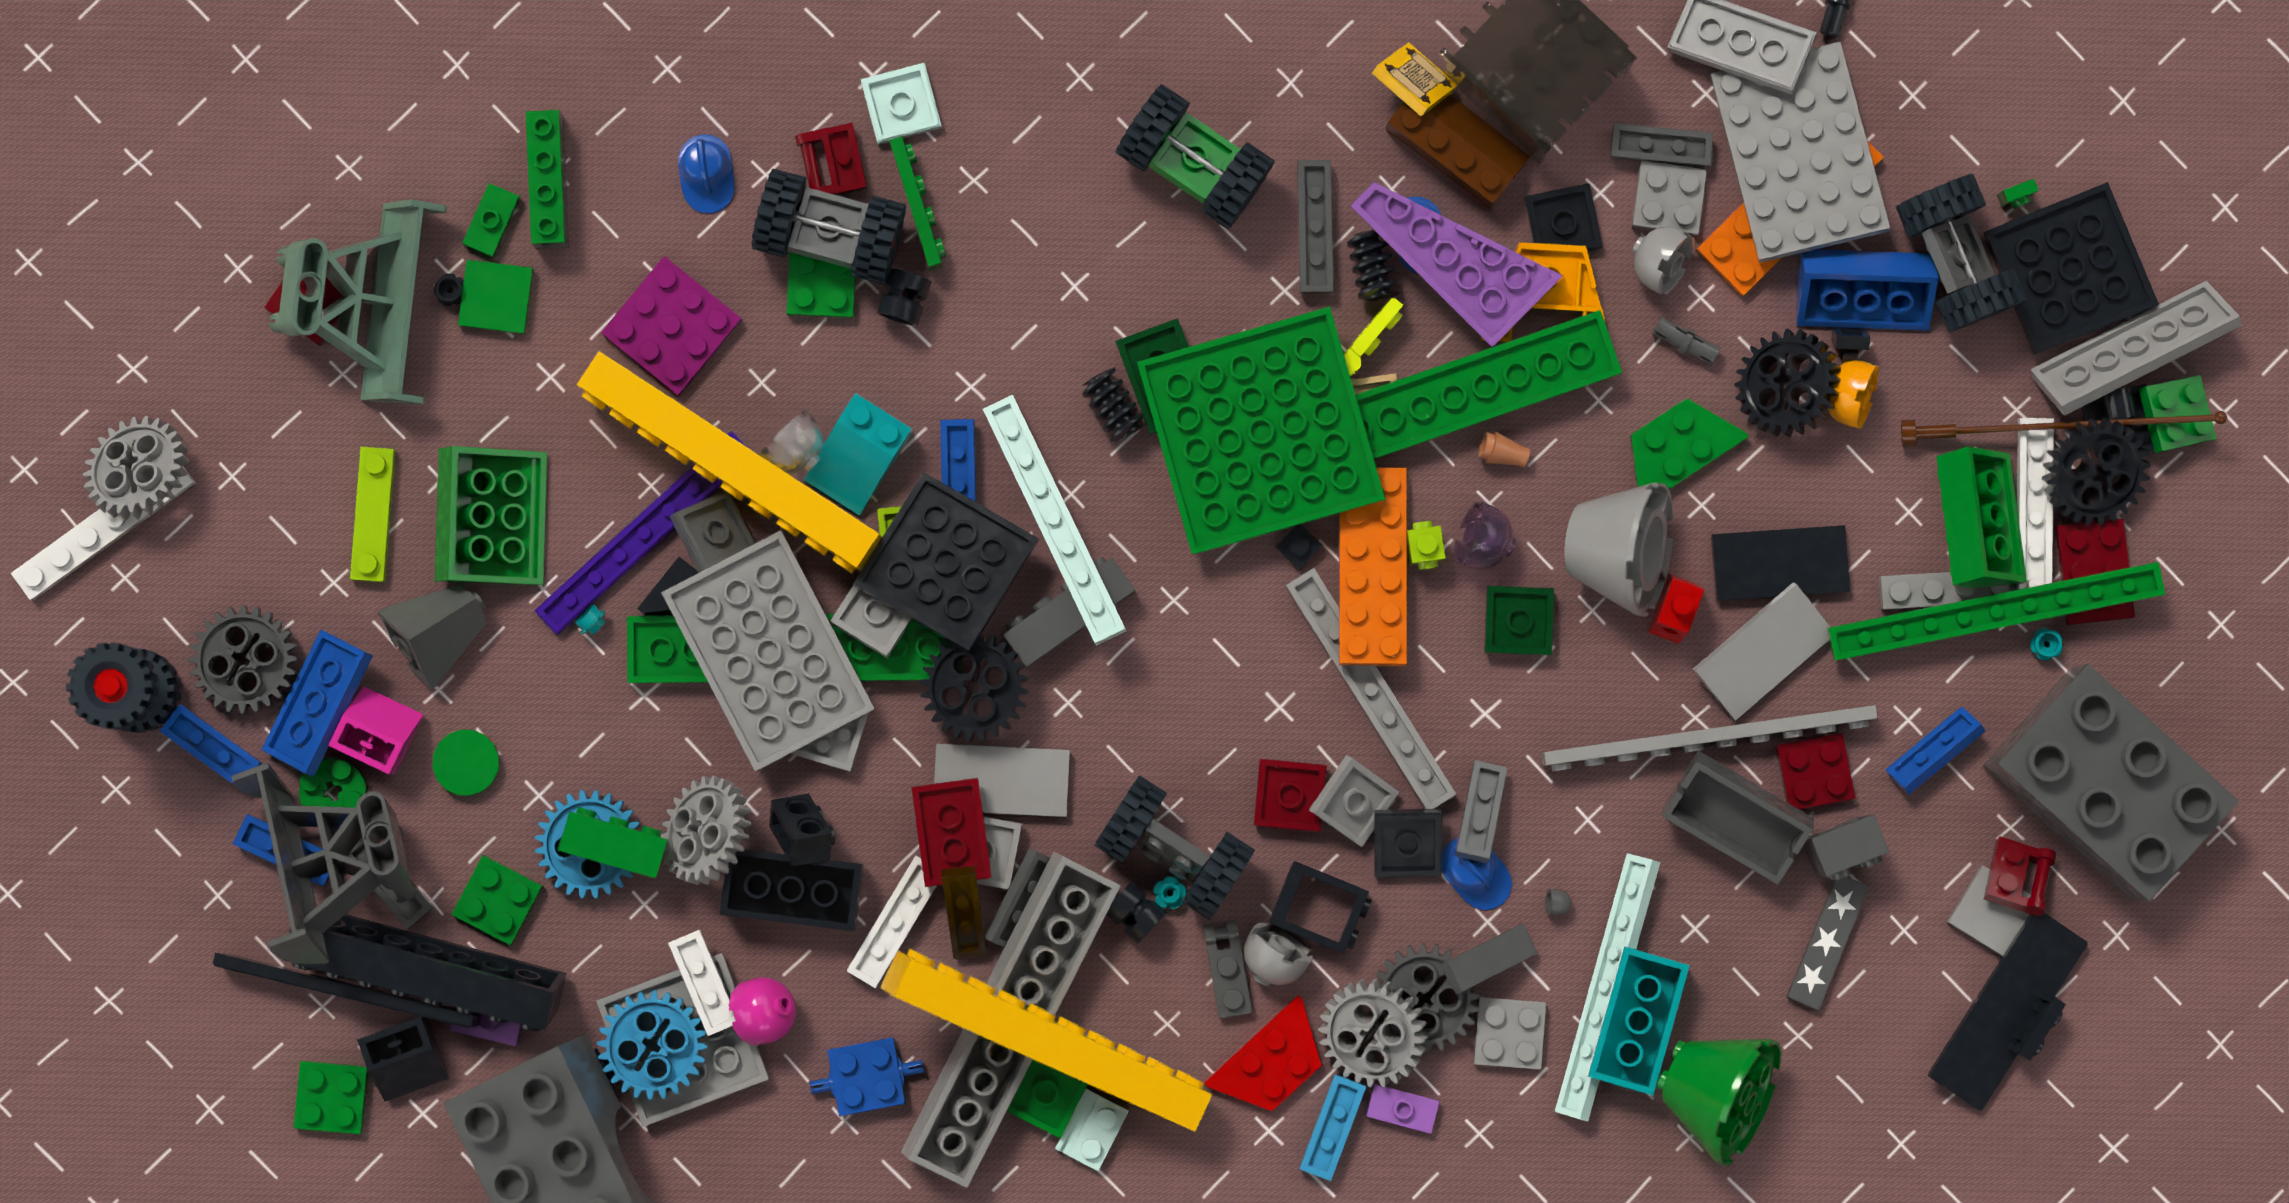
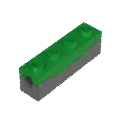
M559 110L525 111L531 244L535 249L569 248L564 116Z

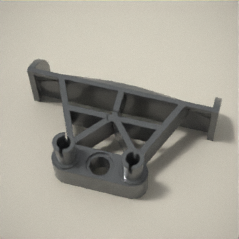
M269 763L237 773L231 777L233 785L241 792L253 797L262 798L292 931V933L267 942L269 951L278 958L300 964L329 963L323 933L382 884L386 889L393 890L396 897L402 901L410 900L416 894L417 889L414 887L416 885L409 878L410 871L402 842V828L398 825L394 810L379 792L372 791L362 795L356 804V808L294 806L290 790ZM299 826L318 827L323 850L305 856ZM333 828H339L334 834ZM361 837H363L369 864L347 857ZM329 873L333 894L317 906L311 879ZM343 873L352 875L353 877L345 883Z

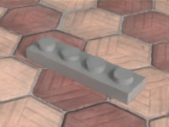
M1950 572L1880 576L1881 610L1933 607L2015 590V585L1984 588L1953 586Z

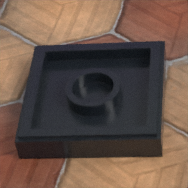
M1590 183L1524 197L1533 243L1586 246L1587 252L1603 248Z
M1441 809L1374 810L1375 877L1442 876Z

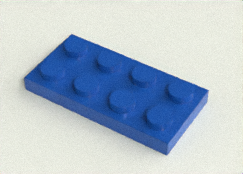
M320 629L261 750L314 777L329 747L331 738L347 710L373 655Z

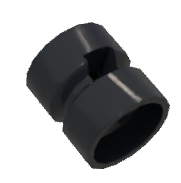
M891 268L885 286L889 292L882 295L877 314L902 324L917 327L923 311L920 301L926 300L932 281L907 271ZM903 291L908 292L907 298L901 296Z
M1131 881L1112 902L1106 916L1116 925H1125L1124 932L1139 944L1166 912L1153 900L1146 901V893Z

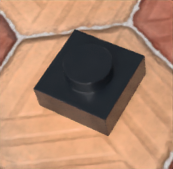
M1300 524L1296 525L1275 548L1300 570L1323 545Z

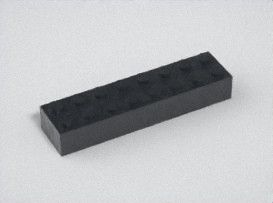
M347 914L323 933L329 963L300 964L290 962L297 969H317L324 971L326 976L335 979L347 977L357 980V983L364 987L374 988L380 986L390 989L391 993L398 996L414 995L423 998L422 1000L428 1004L441 1005L444 1003L455 1006V1009L462 1013L473 1014L478 1012L488 1015L490 1020L504 1023L511 1021L519 1023L522 1028L529 1031H539L540 1029L545 1030L558 1011L567 973Z

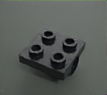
M2147 383L2114 390L2082 406L2084 420L2089 421L2090 418L2094 420H2102L2103 418L2108 420L2146 418L2139 389L2146 387ZM2129 425L2128 427L2135 432L2134 436L2137 435L2143 440L2140 447H2144L2148 452L2154 451L2148 425ZM2112 445L2104 448L2102 456L2109 453Z

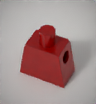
M1669 573L1648 633L1680 644L1688 635L1704 593L1702 585Z

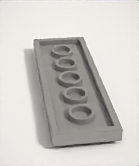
M2206 280L2030 369L2032 378L2065 416L2242 326L2241 319L2238 313Z

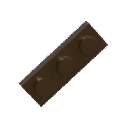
M975 866L941 869L953 959L987 955Z

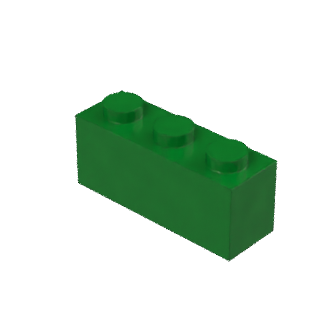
M581 807L577 808L576 813L569 811L558 851L652 878L657 877L667 839L661 838V830L643 826L641 832L628 828L629 821L610 816L609 822L596 819L597 812Z

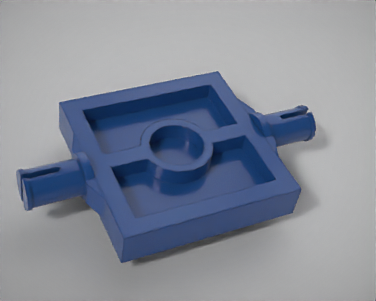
M894 1037L827 1050L830 1063L829 1078L809 1081L810 1087L823 1085L822 1087L811 1088L812 1095L831 1091L836 1098L839 1116L842 1117L906 1104L903 1089L905 1076L924 1074V1068L910 1069L923 1066L922 1059L902 1063L897 1055Z

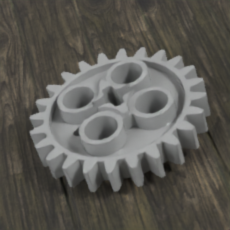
M145 416L142 422H140L136 417H132L130 426L120 421L117 432L112 428H108L110 436L108 439L98 438L101 444L100 448L90 449L95 457L94 459L85 460V464L91 470L83 473V476L89 481L84 485V488L90 492L88 497L104 513L107 512L113 518L119 515L124 520H127L130 514H132L138 520L141 517L142 510H145L151 516L153 515L154 505L157 504L163 509L165 507L163 502L165 497L174 499L175 496L171 492L173 487L182 488L183 485L177 479L188 474L181 467L189 463V459L184 455L188 448L182 443L184 439L169 423L165 424L160 418H156L153 421L148 416Z
M703 776L701 782L692 781L691 790L682 788V799L674 797L673 800L676 807L674 810L667 809L666 811L671 818L670 821L662 823L668 829L666 833L661 835V838L667 839L664 853L668 855L663 862L671 865L669 872L676 874V878L695 885H699V883L708 885L710 879L719 880L720 872L729 873V862L737 864L738 861L735 853L737 851L744 852L745 849L740 844L741 840L749 838V835L743 832L744 828L751 825V822L745 820L744 817L751 810L743 806L748 799L740 795L742 789L734 786L733 782L716 776H712L711 779Z
M1374 978L1369 987L1365 980L1361 979L1356 984V987L1350 982L1344 987V991L1339 989L1333 995L1335 1000L1330 999L1325 1006L1328 1010H1325L1320 1018L1327 1023H1323L1318 1028V1031L1327 1034V1036L1320 1041V1045L1330 1046V1050L1325 1054V1057L1335 1056L1337 1060L1332 1066L1334 1069L1340 1066L1345 1067L1343 1072L1344 1078L1352 1072L1355 1074L1356 1083L1366 1078L1368 1087H1372L1378 1079L1380 1085L1385 1087L1389 1083V1079L1395 1084L1398 1083L1402 1078L1401 1074L1407 1077L1413 1071L1411 1066L1416 1067L1421 1060L1418 1056H1421L1426 1048L1419 1043H1423L1428 1038V1035L1419 1032V1030L1426 1025V1021L1416 1020V1016L1422 1010L1421 1008L1411 1010L1409 1006L1414 998L1410 997L1403 1000L1401 998L1402 988L1393 993L1391 992V982L1389 981L1383 988H1379L1378 979ZM1361 1005L1369 1006L1373 1011V1016L1366 1015ZM1383 1010H1387L1389 1012L1387 1018L1375 1033L1374 1039L1368 1044L1363 1055L1359 1056L1357 1051L1371 1033V1028L1379 1020ZM1389 1024L1398 1026L1401 1035L1394 1034L1390 1030ZM1345 1031L1352 1032L1357 1042L1350 1041L1346 1037ZM1373 1050L1381 1052L1384 1056V1061L1376 1059L1373 1055Z

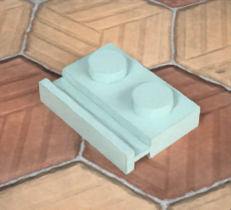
M1085 1089L1055 1149L1099 1171L1129 1110Z

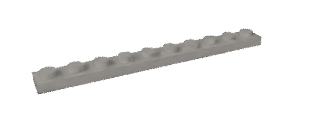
M1876 705L1548 751L1541 753L1543 766L1551 765L1552 771L1572 769L1571 762L1584 760L1585 767L1605 764L1604 757L1617 756L1618 762L1637 760V753L1650 751L1651 757L1671 755L1670 748L1683 746L1684 753L1704 750L1703 743L1716 742L1717 748L1736 746V739L1749 737L1750 743L1770 741L1769 734L1782 732L1783 739L1803 736L1802 729L1815 728L1816 734L1836 731L1835 725L1848 723L1849 729L1869 727L1868 720L1877 719Z

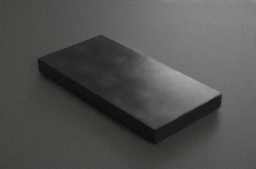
M1845 525L1711 535L1716 601L1777 597L1792 583L1797 584L1805 595L1850 592Z

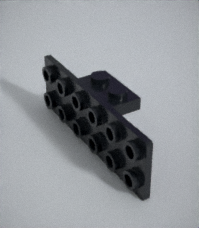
M2046 913L2041 916L2029 914L1928 1072V1077L1975 1109L1983 1110L2016 1056L2030 1061L2033 1056H2036L2042 1050L2045 1043L2044 1039L2050 1029L2055 1027L2061 1020L2062 1010L2066 1004L2055 997V995L2087 947V941Z

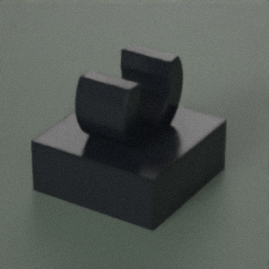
M1832 329L1831 341L1835 348L1841 349L1840 359L1843 360V363L1857 360L1858 350H1869L1870 336L1866 330Z

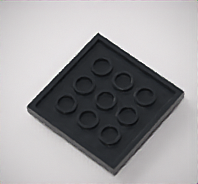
M2108 182L1983 233L1999 273L2014 269L2027 300L2014 306V309L2034 355L2159 305Z
M923 472L856 578L854 587L970 653L1039 541L1036 536Z

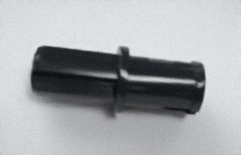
M1825 0L1824 3L1827 7L1820 28V33L1823 36L1829 38H1837L1839 36L1846 10L1851 8L1849 0Z

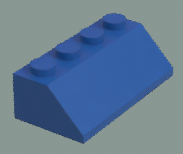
M1821 249L1801 253L1797 273L1796 325L1929 330L1939 279L1931 254Z

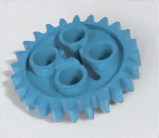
M580 790L579 800H576L569 793L567 794V805L556 800L555 805L558 811L556 813L549 810L545 811V814L550 819L549 823H538L545 830L544 835L535 836L536 840L543 842V847L537 848L535 853L545 855V859L540 861L538 866L550 867L545 878L558 877L555 888H560L565 883L568 884L566 893L568 895H571L576 888H579L580 898H585L588 889H591L593 897L599 898L600 888H603L610 895L612 894V883L623 888L624 883L621 877L623 875L629 878L634 877L631 871L600 863V873L595 877H590L584 870V865L588 859L572 854L564 857L558 851V844L561 841L569 811L576 813L578 807L597 812L596 819L609 822L610 816L629 821L634 811L628 810L623 813L621 811L624 805L623 800L618 801L614 805L611 804L613 794L608 793L603 800H600L599 790H594L591 799H588L586 791ZM631 822L629 823L628 828L634 830L641 825V823Z
M657 990L652 991L650 999H646L644 993L640 991L638 992V1002H634L630 996H626V1008L615 1004L614 1008L618 1015L616 1017L612 1015L605 1016L611 1026L610 1028L601 1027L599 1029L600 1032L607 1035V1038L597 1042V1045L606 1047V1052L600 1054L598 1059H608L609 1064L604 1067L603 1072L613 1070L616 1073L611 1080L612 1084L619 1080L624 1081L621 1090L623 1093L632 1086L634 1087L635 1098H638L642 1090H645L648 1100H652L654 1091H659L660 1096L664 1099L667 1095V1088L670 1087L677 1094L679 1093L678 1082L681 1081L687 1086L691 1084L687 1077L688 1073L699 1075L700 1072L693 1065L695 1062H705V1058L698 1055V1050L706 1049L708 1045L698 1042V1038L704 1036L706 1031H696L695 1026L701 1022V1019L695 1018L691 1020L689 1015L694 1009L692 1006L684 1011L681 1009L683 998L680 997L673 1004L670 1002V992H667L661 1000L658 999ZM643 1012H650L656 1018V1026L651 1031H644L638 1025V1018ZM666 1018L669 1019L670 1024L657 1043L661 1047L660 1051H652L641 1070L636 1071L635 1065L647 1049V1045L644 1043L645 1038L652 1039ZM671 1030H679L685 1036V1043L680 1049H673L667 1044L666 1037ZM624 1041H632L638 1047V1054L633 1060L624 1059L620 1054V1046ZM659 1058L666 1063L667 1071L661 1078L653 1077L649 1073L648 1066L653 1059Z

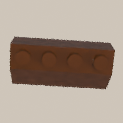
M1451 95L1422 117L1403 102L1388 121L1385 128L1489 209L1492 208L1531 157Z

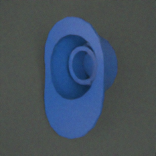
M701 134L692 137L683 145L679 152L678 165L681 189L686 202L693 209L701 213H715L727 206L734 194L731 155L727 145L713 135Z
M1458 838L1449 842L1442 853V872L1453 888L1467 903L1478 909H1494L1503 904L1510 895L1512 887L1511 875L1504 863L1492 850L1488 863L1455 856Z

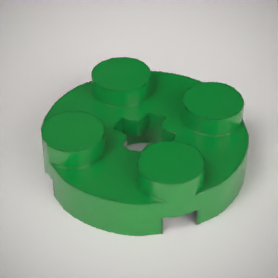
M337 758L323 759L314 777L304 773L300 778L299 799L302 806L356 808L360 797L368 792L367 782L361 770L348 761ZM331 782L334 786H341L342 791L338 793V800L333 801L331 797L325 796V791L328 790V784Z

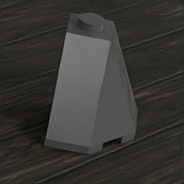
M461 584L378 611L388 637L396 648H400L403 655L409 661L407 665L414 675L430 690L438 685L487 624L482 612L485 609V605L481 597L475 591L470 593Z

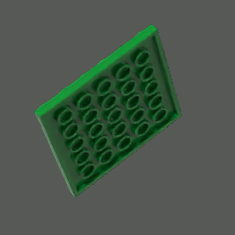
M1330 306L1137 362L1192 555L1385 500Z

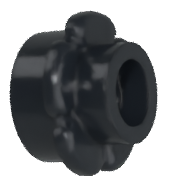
M452 273L443 275L434 286V293L438 296V301L445 306L460 304L464 280L461 277L457 278ZM449 287H453L454 291L452 293L448 292Z

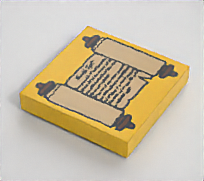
M1409 42L1379 63L1372 72L1378 80L1421 117L1451 95L1458 86Z

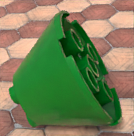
M1773 1039L1688 1041L1687 1043L1680 1040L1674 1048L1672 1059L1674 1060L1669 1071H1663L1657 1088L1663 1090V1102L1714 1161L1724 1167H1728L1734 1162L1730 1158L1735 1152L1742 1155L1765 1116L1776 1087L1775 1084L1770 1083L1773 1069L1779 1070L1781 1066V1045Z

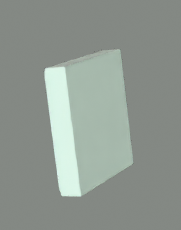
M925 62L860 79L878 145L890 142L889 140L901 136L906 138L942 128Z

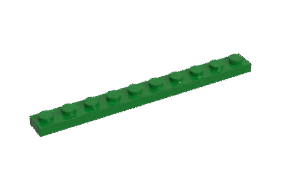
M2153 562L1828 627L1827 631L1833 660L1836 661L2165 595L2159 562Z

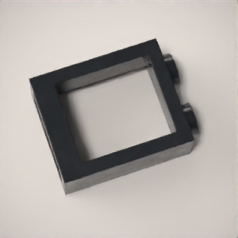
M1293 861L1268 923L1345 953L1346 948L1353 949L1359 931L1354 929L1359 916L1362 918L1366 917L1372 900L1367 898L1368 890ZM1303 874L1357 895L1339 942L1285 921Z

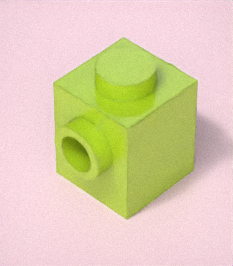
M1432 521L1413 523V529L1406 531L1409 565H1418L1419 570L1438 568V562L1446 559L1441 526L1433 527Z

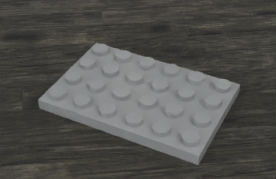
M1841 42L1811 49L1792 95L1725 71L1711 73L1710 78L1759 263L1890 231L1889 221Z
M782 531L661 592L755 771L874 710L866 691Z

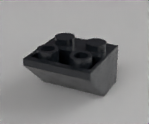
M421 1016L357 1039L367 1070L385 1102L449 1079L429 1019Z

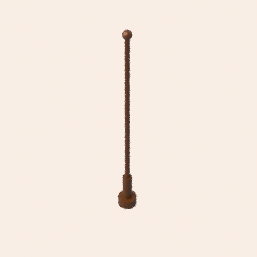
M2218 411L2214 415L2115 419L2109 421L2113 424L2117 420L2124 426L2209 421L2224 424L2227 421V414L2223 411ZM1901 420L1902 447L1916 446V439L1955 438L1956 434L2076 428L2077 422L2088 428L2089 421L1956 427V424L1916 426L1915 420Z

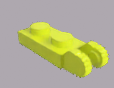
M1391 298L1386 302L1344 353L1350 376L1355 374V371H1358L1361 367L1362 354L1366 353L1369 356L1380 344L1381 340L1377 336L1385 327L1391 330L1403 316L1398 312L1403 304L1396 298Z

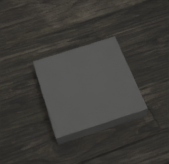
M726 491L675 512L670 516L698 573L756 544L732 496Z

